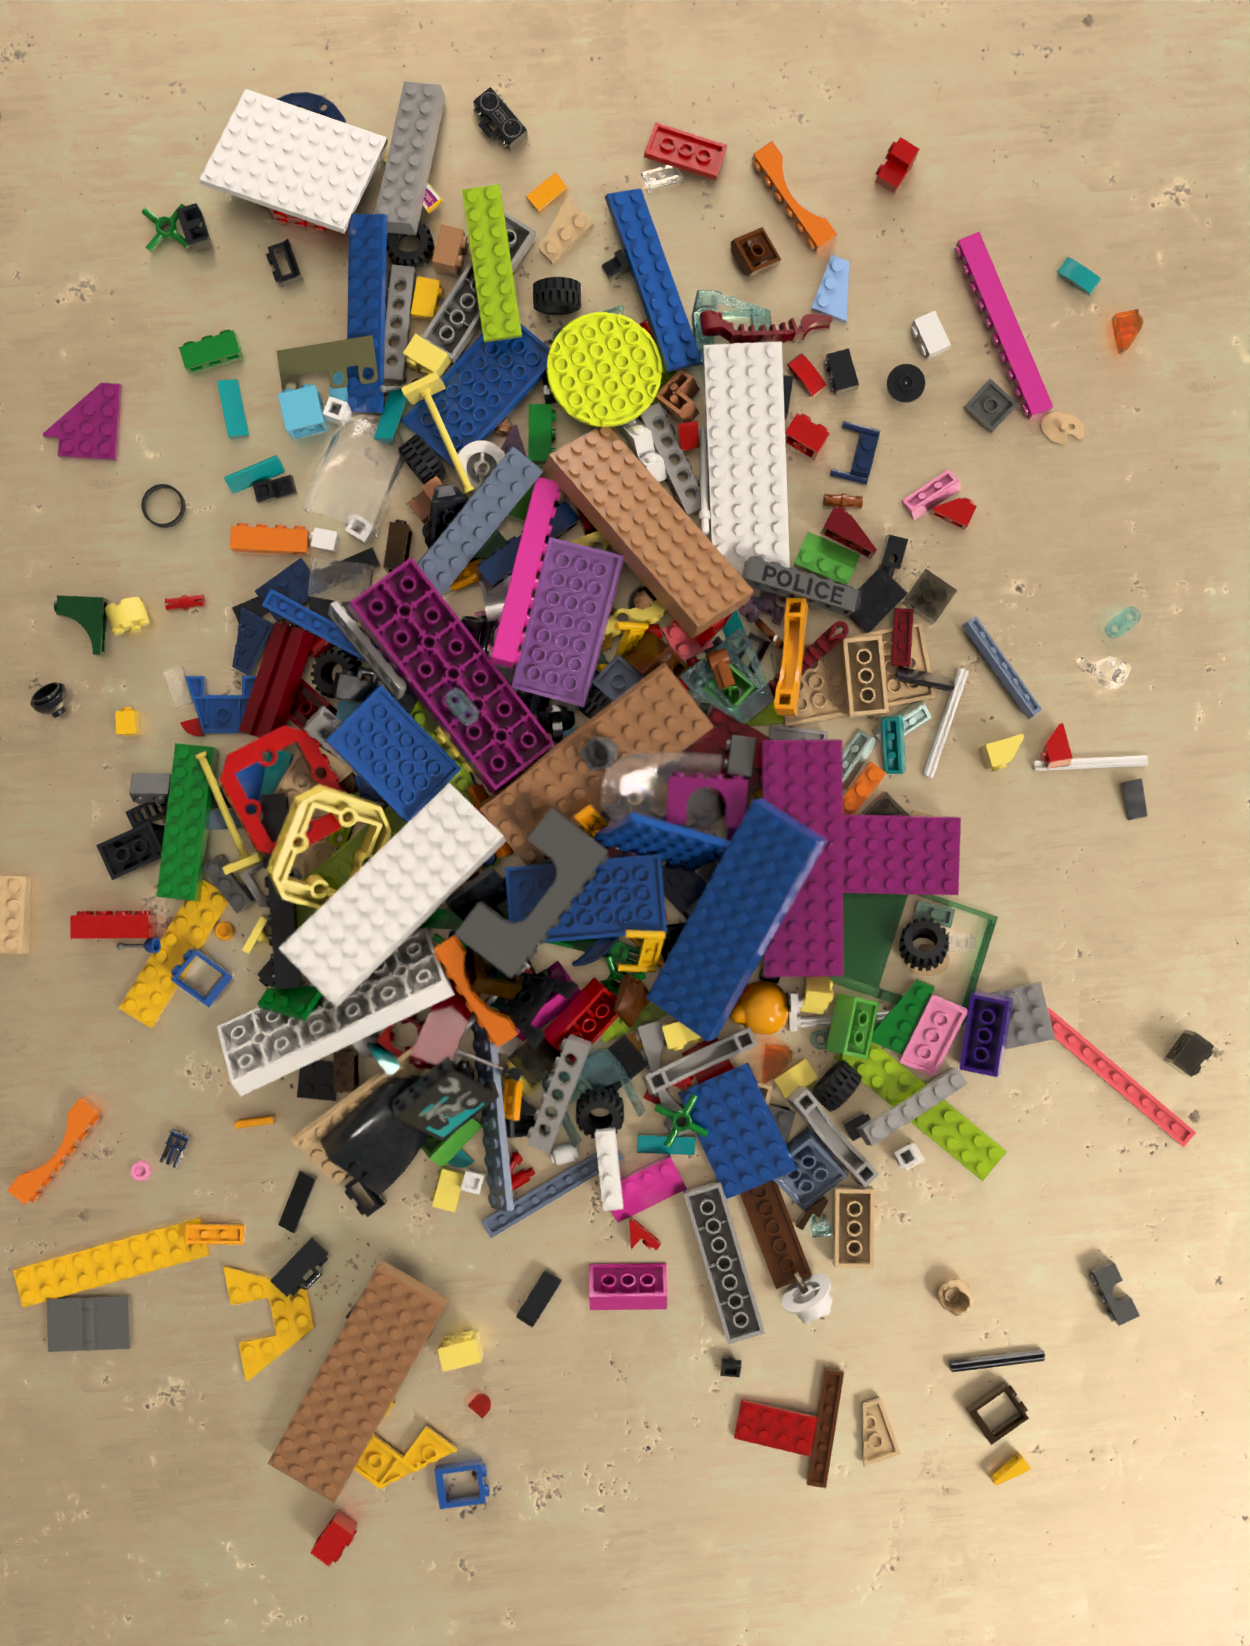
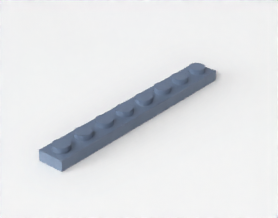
M618 1149V1158L621 1161L624 1158ZM597 1152L513 1201V1211L498 1210L481 1220L490 1238L598 1175Z

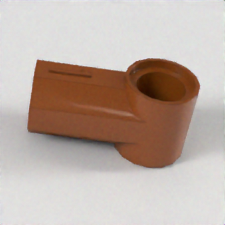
M723 648L706 654L709 668L713 671L718 689L735 685L726 649Z

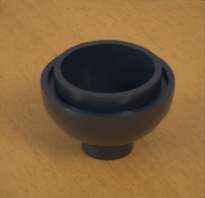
M49 683L34 693L30 705L39 713L51 714L54 718L59 717L66 711L64 705L67 701V689L63 683Z

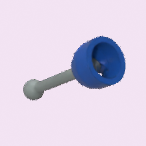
M149 938L144 944H123L120 942L117 944V949L144 948L148 953H158L161 943L158 938Z

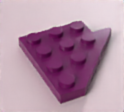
M100 383L43 433L45 438L59 439L58 457L117 461L121 384Z

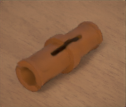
M846 493L841 495L824 494L823 506L861 509L863 506V496L846 495Z

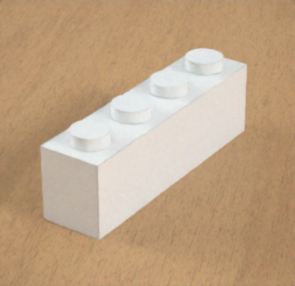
M615 1127L596 1129L595 1138L603 1211L623 1209Z

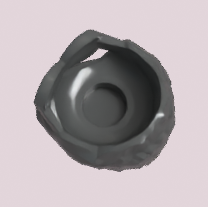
M594 737L581 749V756L591 771H600L612 766L618 758L619 750L617 744L610 738Z

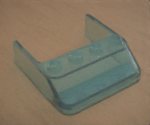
M599 1048L588 1054L570 1104L580 1099V1094L585 1093V1090L588 1088L592 1090L593 1086H597V1088H601V1086L606 1087L620 1080L638 1117L646 1110L624 1067L610 1050ZM555 1070L548 1073L542 1080V1087L545 1092L549 1088V1085H547L550 1074L554 1075ZM562 1071V1078L569 1079L568 1073ZM554 1089L555 1095L562 1097V1092ZM566 1112L562 1125L575 1148L582 1139Z

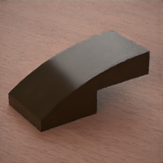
M825 1196L819 1198L801 1213L794 1223L795 1226L803 1230L812 1214L820 1217L829 1200Z

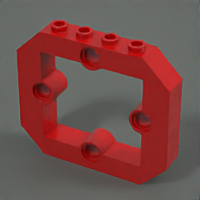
M285 725L229 753L226 756L219 779V784L256 852L270 856L273 854L277 841L271 842L258 818L261 813V805L256 800H248L235 773L255 763H258L261 767H270L276 762L278 751L295 743L310 770L309 777L312 782L346 793L345 789H341L338 785L339 778L335 771L331 772L328 766L330 764L326 754L322 755L319 749L321 747L319 741L309 736L307 732ZM263 752L271 754L272 759L270 762L263 761ZM318 768L322 769L325 773L322 779L317 778L315 775V771ZM247 805L255 807L254 815L246 813L245 808ZM330 812L316 820L310 818L308 823L309 829L305 831L304 835L308 839L309 846L341 829V824L334 818L333 813ZM299 837L293 840V844L299 840Z

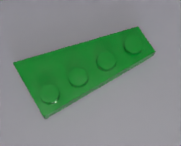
M916 978L896 1005H893L885 1018L877 1024L873 1031L871 1042L902 1055L935 986Z

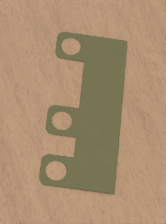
M373 335L277 351L282 390L286 389L285 383L288 380H294L296 389H300L298 376L300 374L328 370L330 387L333 389L343 388L348 385L346 367L357 365L362 384L375 383L378 380ZM367 367L372 368L374 371V376L370 380H366L363 377V370ZM336 372H340L344 376V381L340 385L333 382V375Z

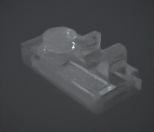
M669 165L641 173V177L645 181L644 189L647 194L652 190L656 189V191H659L662 187L683 182V175L680 170Z

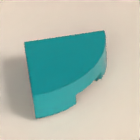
M461 1148L448 1163L457 1168H464L470 1166L475 1161Z

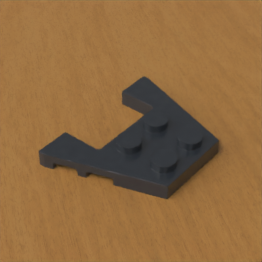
M521 972L519 974L520 981L522 982L520 992L516 994L513 1000L503 998L500 1005L529 1041L530 1045L536 1049L546 1034L531 1025L532 1021L552 992H556L569 1000L578 988V985L571 981H560L556 978L550 979L540 975Z

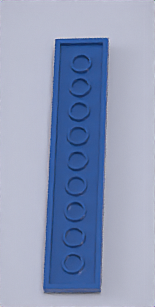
M642 189L607 194L605 200L666 372L701 365L703 362Z
M352 214L349 222L347 339L373 335L378 372L377 382L362 384L359 378L358 365L347 367L348 385L346 387L348 405L352 412L383 413L384 393L380 391V386L384 385L387 215ZM370 367L363 370V377L366 380L373 378V369Z

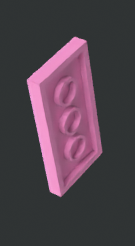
M932 994L903 1054L899 1058V1062L935 1078L968 1012L967 1009Z

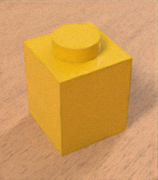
M123 707L121 711H115L117 735H140L138 711L133 710V707Z

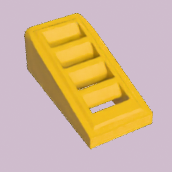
M1017 1453L994 1472L990 1479L997 1486L1030 1471L1032 1468L1023 1456Z

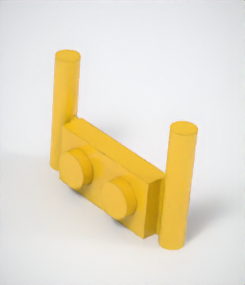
M615 622L614 628L616 630H625L614 657L618 654L624 659L642 640L649 624L647 622ZM598 664L596 666L597 671L602 672L608 664Z
M626 930V938H642L637 958L638 964H617V971L656 973V967L665 939V931Z

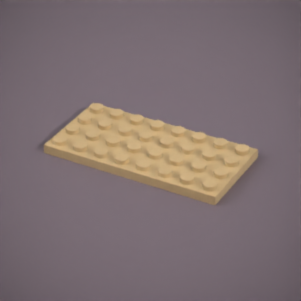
M915 623L912 629L910 667L905 668L931 673L922 623ZM892 628L844 638L882 635L888 707L936 698L934 688L895 680L897 667L899 666H890ZM841 641L801 676L797 716H783L785 727L847 715ZM812 644L804 645V651ZM783 649L771 652L775 676L781 672Z
M414 1046L397 1058L401 1067L392 1075H388L382 1069L290 1138L292 1143L335 1186L350 1175L328 1160L320 1140L384 1082L398 1076L400 1078L410 1077V1075L423 1077L431 1070L429 1068L418 1069L409 1063Z

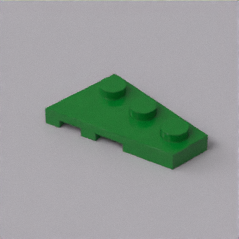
M316 986L285 989L267 988L257 1004L262 1009L306 1021L323 993Z

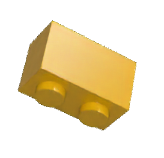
M417 276L411 309L412 319L427 322L433 320L441 307L438 306L439 298L442 299L444 294V287H441L440 280Z

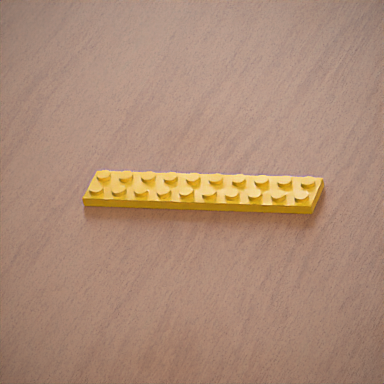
M198 1217L14 1269L13 1274L22 1307L209 1256L208 1244H184L185 1224H202L201 1218Z

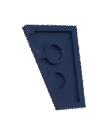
M241 607L232 667L251 676L269 641L274 624Z

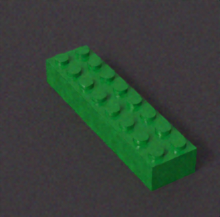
M175 743L156 897L200 902L204 874L202 867L205 865L213 792L195 755L206 751L207 755L205 756L215 777L218 749L214 747Z

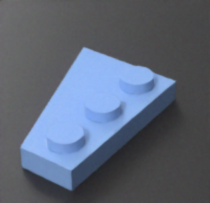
M831 255L811 307L813 311L832 316V318L845 323L847 322L849 261Z

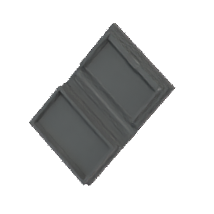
M129 1296L47 1299L48 1352L130 1349Z

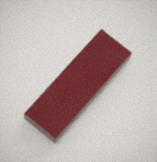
M894 608L890 666L910 667L914 609Z

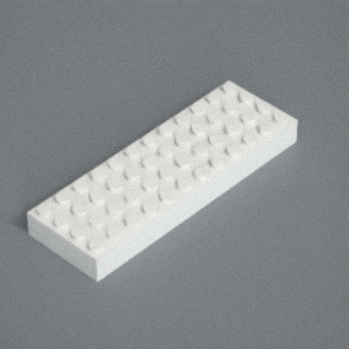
M782 342L704 345L703 361L711 542L741 577L745 561L750 556L761 557L767 562H778L781 566L789 568Z
M449 783L279 949L338 1007L484 864L506 840Z
M427 927L411 934L338 1007L322 994L306 1021L257 1007L217 1026L230 1081L237 1092L243 1096L453 996L454 992L449 978L444 971V965L442 962L439 963L434 956L436 943L431 939L432 936ZM310 982V983H308V984H306V985H303V986H301V987H305V986H315V985H314L312 982Z

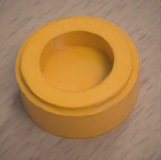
M223 921L216 925L214 932L218 939L225 941L234 936L235 928L232 923Z

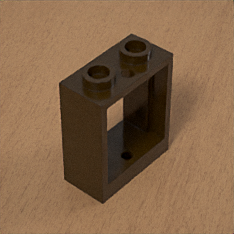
M395 520V522H390L383 565L387 573L392 572L409 559L413 530L407 524V521Z
M475 950L466 960L471 991L512 1000L520 992L522 982L519 975L517 977L514 974L511 978L506 974L507 981L486 977L485 967L500 969Z
M355 1048L339 1049L333 1052L334 1092L356 1090L360 1087L359 1052Z
M1004 1382L966 1408L991 1445L1029 1419L1026 1414L1028 1409L1022 1401L1018 1403L1015 1399L1017 1393L1011 1385L1007 1387ZM1005 1392L1019 1413L991 1432L977 1411Z

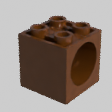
M650 631L624 658L643 677L647 676L664 662L678 680L690 668L670 645Z

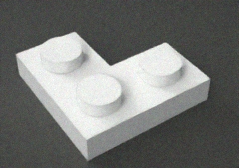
M794 991L786 992L789 1009L788 1031H798V1026H801V1019L797 1013H799V1008H802V997H799L798 993Z

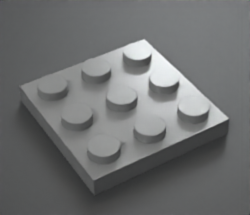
M1041 982L990 993L1014 998L1006 1049L1055 1039Z

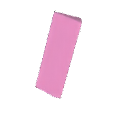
M948 469L901 502L911 517L916 520L961 489L960 482Z

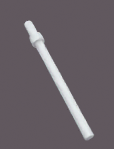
M701 427V510L699 511V520L701 521V531L705 535L709 534L711 513L708 507L706 427Z

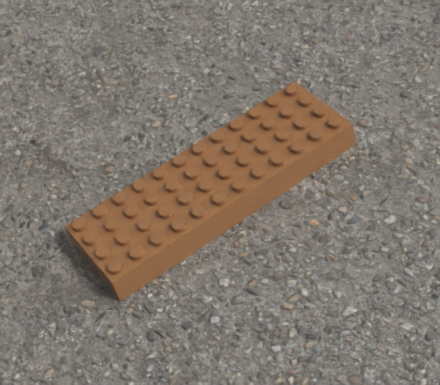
M597 427L549 454L544 466L547 473L619 555H623L625 563L691 639L747 604L754 590L610 427Z
M664 662L481 802L480 810L504 836L506 842L525 865H533L546 854L527 839L551 808H554L576 826L582 828L583 826L574 817L576 814L589 805L600 814L711 730L713 724ZM594 737L610 738L618 746V758L607 769L591 771L581 756V749Z
M382 1260L374 1271L267 1464L335 1503L450 1299Z

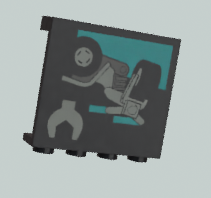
M447 1056L393 1100L391 1104L395 1118L441 1141H445L496 1100L499 1095L494 1081L489 1079L481 1085L454 1070L451 1059Z

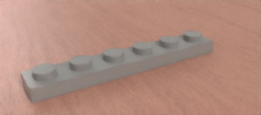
M337 601L331 603L328 611L329 617L398 700L403 697L406 689L404 680L398 677L392 665L387 663L382 657L381 652L371 644L369 637L362 633L357 622L349 617L346 609L340 606Z

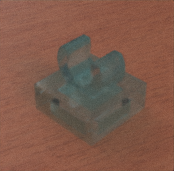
M823 1215V1222L820 1223L813 1216L811 1224L812 1238L830 1236L832 1227L831 1222L827 1221L826 1215Z

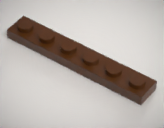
M824 1368L817 1411L818 1418L806 1484L809 1486L826 1488L844 1377V1371Z

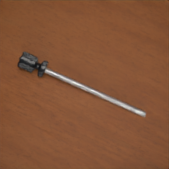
M457 1049L456 1051L460 1055L501 1070V1075L503 1076L507 1073L509 1078L516 1081L520 1080L523 1072L515 1067L508 1069L507 1064L502 1067Z

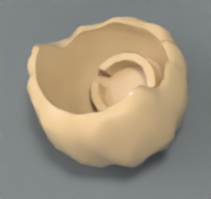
M953 1279L947 1281L940 1287L937 1293L940 1305L955 1316L967 1313L973 1306L974 1298L970 1286L962 1280Z

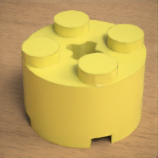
M140 597L126 598L120 600L121 603L116 606L115 603H112L105 607L114 636L121 635L129 630L130 633L141 631L142 626L150 624L144 602Z

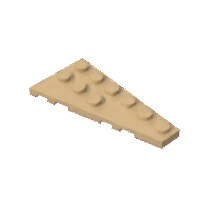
M319 747L322 755L326 754L330 761L328 766L331 772L335 771L339 778L337 783L339 784L352 773L351 768L345 763L340 762L332 753ZM300 751L297 752L273 793H288L289 810L294 797L317 786L309 777L310 770ZM318 768L315 771L317 778H324L325 773L322 769Z

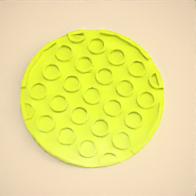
M594 312L574 319L554 339L548 354L547 379L555 400L574 419L591 426L615 427L636 419L651 405L661 383L662 362L653 338L634 320L621 314Z

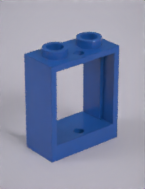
M194 947L192 950L188 949L184 954V961L181 965L177 964L170 973L172 974L171 981L204 1005L210 1007L233 978V975L205 953ZM196 955L221 973V976L206 995H203L179 977Z
M482 1459L436 1465L434 1472L439 1509L486 1503L487 1496H490L489 1484H485L487 1467L483 1465ZM477 1470L480 1495L449 1500L445 1474Z

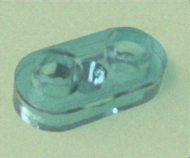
M1135 607L1123 609L1106 624V634L1113 639L1123 636L1140 621L1141 614L1139 610ZM1127 614H1131L1132 620L1126 618ZM1112 626L1117 627V632L1112 631Z
M453 689L448 692L445 702L449 709L462 724H473L479 716L477 708L461 690ZM452 697H456L458 703H453ZM465 712L470 713L471 717L469 719L465 718Z

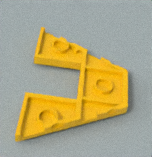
M224 1266L230 1304L236 1305L269 1298L276 1335L238 1343L247 1382L314 1329L313 1312L307 1288L301 1287L294 1296L290 1294L286 1297L270 1282L271 1278Z
M394 1400L392 1401V1403H391L390 1407L388 1408L386 1414L389 1412V1410L392 1408V1406L395 1404L396 1401H394ZM427 1425L404 1456L374 1434L354 1470L378 1489H381L412 1472L414 1473L426 1467L430 1463L455 1453L457 1448Z

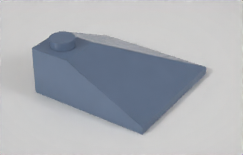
M807 1127L793 1138L787 1146L797 1169L774 1179V1181L804 1211L845 1179L848 1174L823 1142Z

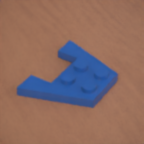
M185 676L204 734H243V732L239 731L257 676H242V695H205V676Z

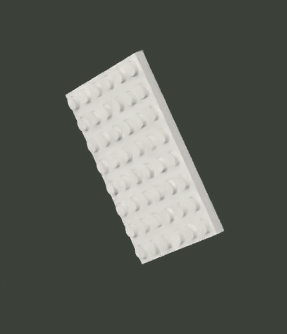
M245 89L199 180L200 184L344 234L349 225L351 215L354 214L383 154L388 139L373 132Z

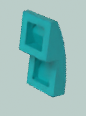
M1070 257L1066 258L1057 271L1059 277L1073 283L1076 289L1088 295L1092 294L1101 281V278Z

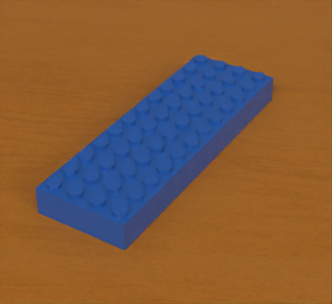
M753 800L646 998L705 1041L717 1038L827 840L766 800Z

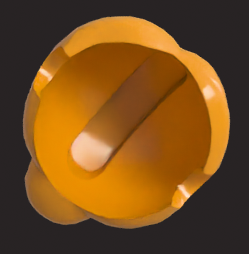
M759 981L746 985L730 1013L731 1020L736 1024L743 1025L745 1028L750 1027L752 1033L760 1035L774 1034L780 1031L788 1021V997L781 987L770 981Z

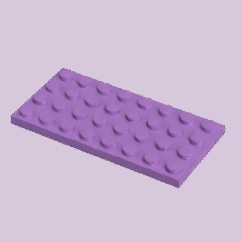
M552 537L549 538L512 688L585 707L624 561L623 555Z

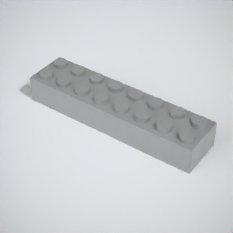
M404 82L375 214L387 215L388 233L417 234L446 99L441 85Z
M504 211L514 274L534 243L536 232ZM472 259L422 335L423 339L447 353L452 364L459 359L481 325Z
M717 1180L684 1190L683 1194L727 1343L731 1344L765 1334L721 1182Z

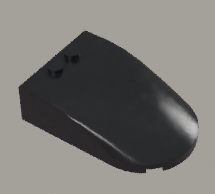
M410 1075V1077L405 1078L398 1076L384 1082L320 1140L328 1160L379 1196L404 1173L429 1136V1134L395 1118L391 1104L393 1100L422 1076Z

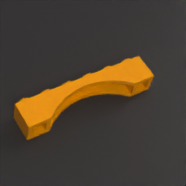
M786 598L783 658L774 703L777 715L797 716L809 609L806 598Z

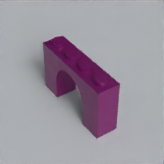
M673 772V776L668 775L666 823L686 825L687 802L690 795L698 788L713 787L719 790L725 799L724 826L734 828L740 826L746 814L748 780H743V776L732 775V779H724V775L712 774V778H705L704 774L692 773V777L684 776L682 772Z

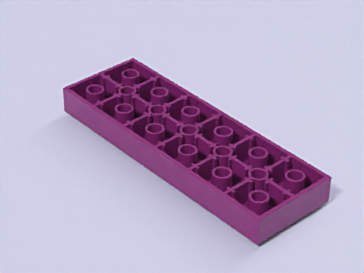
M412 557L349 602L347 606L349 611L490 793L498 789L555 744L500 671L490 662V658Z
M842 739L761 740L762 799L827 840L763 954L764 977L843 976Z
M843 814V893L958 895L961 817ZM725 827V839L731 841L738 828Z

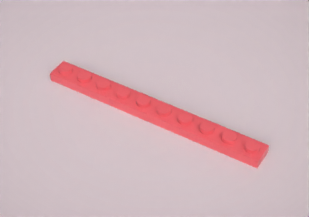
M1048 1007L1055 1039L1178 1144L1185 1147L1196 1132Z

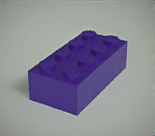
M974 991L971 994L959 1070L998 1077L1002 1073L1014 998Z

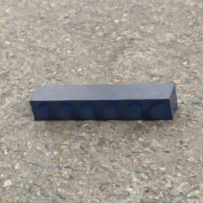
M566 501L553 506L557 509L554 519L550 518L549 525H552L550 536H546L545 543L549 542L550 537L559 539L578 524L579 516ZM521 535L517 538L513 536L507 541V546L503 549L501 547L497 548L491 554V558L488 560L485 558L477 564L478 568L475 574L489 591L511 576Z

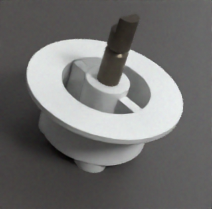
M489 441L471 442L458 454L470 484L474 486L475 491L505 456L500 447ZM455 469L456 477H457L459 483L462 485V482H461V480H460V478H459V476H458V474H457V471H456V469Z
M794 1270L793 1280L795 1282L785 1291L782 1297L783 1308L789 1313H797L798 1318L803 1323H809L820 1316L828 1315L831 1312L830 1306L832 1304V1297L829 1294L831 1289L829 1277L825 1274L815 1273L810 1277L802 1279L798 1271Z

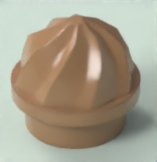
M505 417L495 428V433L503 437L510 436V433L513 431L510 419Z
M644 589L641 592H637L634 597L635 607L642 610L651 607V603L654 601Z

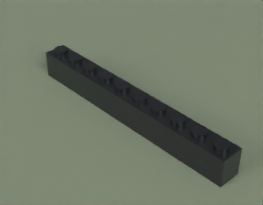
M288 793L261 795L262 799H259L261 811H263V818L260 819V822L272 843L279 839L289 813ZM266 855V857H263L264 869H267L272 856ZM292 864V867H291V870H290L288 876L294 878V871H293V864ZM267 872L265 888H268L269 896H266V905L270 907V915L267 917V922L272 932L269 935V945L273 946L270 962L271 965H274L272 984L276 986V989L299 988L302 986L300 969L279 949L298 930L296 903L284 900L279 896Z

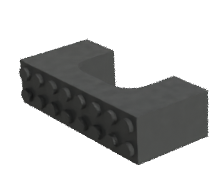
M554 808L548 811L527 839L554 861L557 868L555 882L531 914L522 921H509L481 901L454 934L511 978L514 974L518 977L526 966L523 964L526 959L530 961L538 951L535 948L537 944L540 943L542 945L550 935L547 933L550 927L554 929L561 921L559 915L562 912L567 913L574 904L571 901L572 898L580 896L586 888L583 886L585 881L588 880L590 882L597 873L595 868L598 864L603 866L609 858V855H607L608 849Z

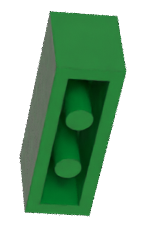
M224 330L219 335H208L201 338L200 341H189L179 347L185 369L189 374L244 357L234 330Z
M529 404L528 459L536 465H545L549 454L556 451V448H552V440H556V429H552V422H556V410H553L552 404Z

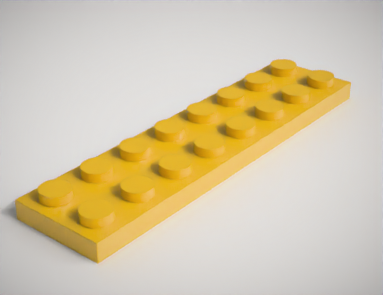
M203 879L200 902L186 900L183 902L160 940V951L151 954L118 1009L149 1028L154 1027L178 988V985L171 981L172 974L170 973L177 964L181 965L184 961L183 956L188 949L192 950L194 947L199 950L202 949L229 905L216 886ZM197 955L179 976L181 979L184 978Z

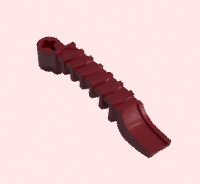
M707 310L699 315L702 335L721 336L729 341V344L782 342L783 344L787 341L794 343L797 340H804L806 335L812 331L830 329V324L833 321L832 316L806 314L802 317L798 329L795 319L791 318L788 321L789 330H787L785 322H782L779 325V330H776L775 324H772L769 327V331H766L765 325H761L758 328L759 331H755L754 324L748 327V331H745L744 324H740L738 330H734L733 322L723 320L720 312Z
M835 622L811 646L807 647L803 654L801 676L815 662H818L824 654L826 655L847 636L849 627L845 622ZM841 627L843 629L841 633L831 638L837 630L836 628L839 629ZM777 674L773 680H770L765 687L763 686L740 707L750 721L775 700L780 674Z

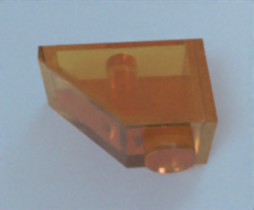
M1138 309L1116 313L1111 318L1119 355H1123L1128 350L1143 326V317L1141 314L1139 315Z
M765 1043L762 1083H768L788 1066V1062L792 1061V1050H789L788 1045Z

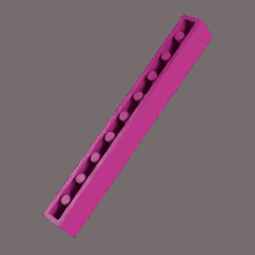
M980 232L958 240L955 245V254L963 263V273L965 276H968L971 292L975 293L978 299L977 306L985 315V325L987 328H990L993 334L991 335L993 344L998 346L1000 351L999 358L1007 367V377L1010 381L1012 380L1015 386L1013 388L1017 398H1020L1023 414L1027 415L1028 419H1032L1049 412L1054 406Z
M538 477L534 483L490 658L491 663L513 668L514 663L519 662L521 652L518 651L519 644L523 645L525 633H522L523 626H527L530 615H527V610L532 608L534 597L531 594L532 590L537 589L539 579L536 578V574L541 572L543 561L540 558L541 554L546 553L548 543H545V538L550 536L552 525H549L550 518L554 519L557 509L553 507L554 501L559 500L561 493L555 481Z

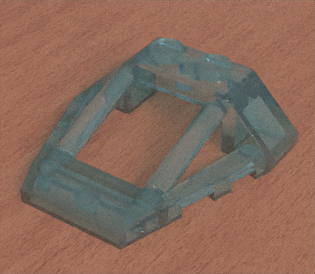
M698 290L692 311V328L702 366L704 367L703 346L714 345V336L702 335L699 319L701 312L707 310L716 311L718 309L717 303L742 310L720 312L722 319L750 317L751 325L754 324L755 331H759L758 328L761 325H765L766 331H769L771 326L770 310L752 303L747 304L739 301L738 298L733 296L728 297L717 290Z
M739 628L711 652L725 648L729 660L735 664L756 688L753 693L735 707L710 679L714 674L709 668L706 656L682 674L680 678L694 694L744 725L773 702L774 698L764 677L753 643L742 629ZM743 650L745 651L757 677L737 656ZM704 683L718 700L700 687V685Z

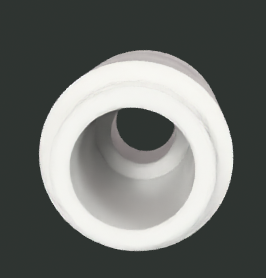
M568 1142L553 1147V1151H550L552 1163L556 1162L557 1166L573 1162L576 1158H579L576 1143L571 1144Z

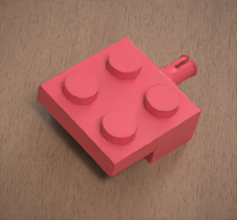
M674 622L662 629L668 644L683 661L714 646L710 640L701 647Z

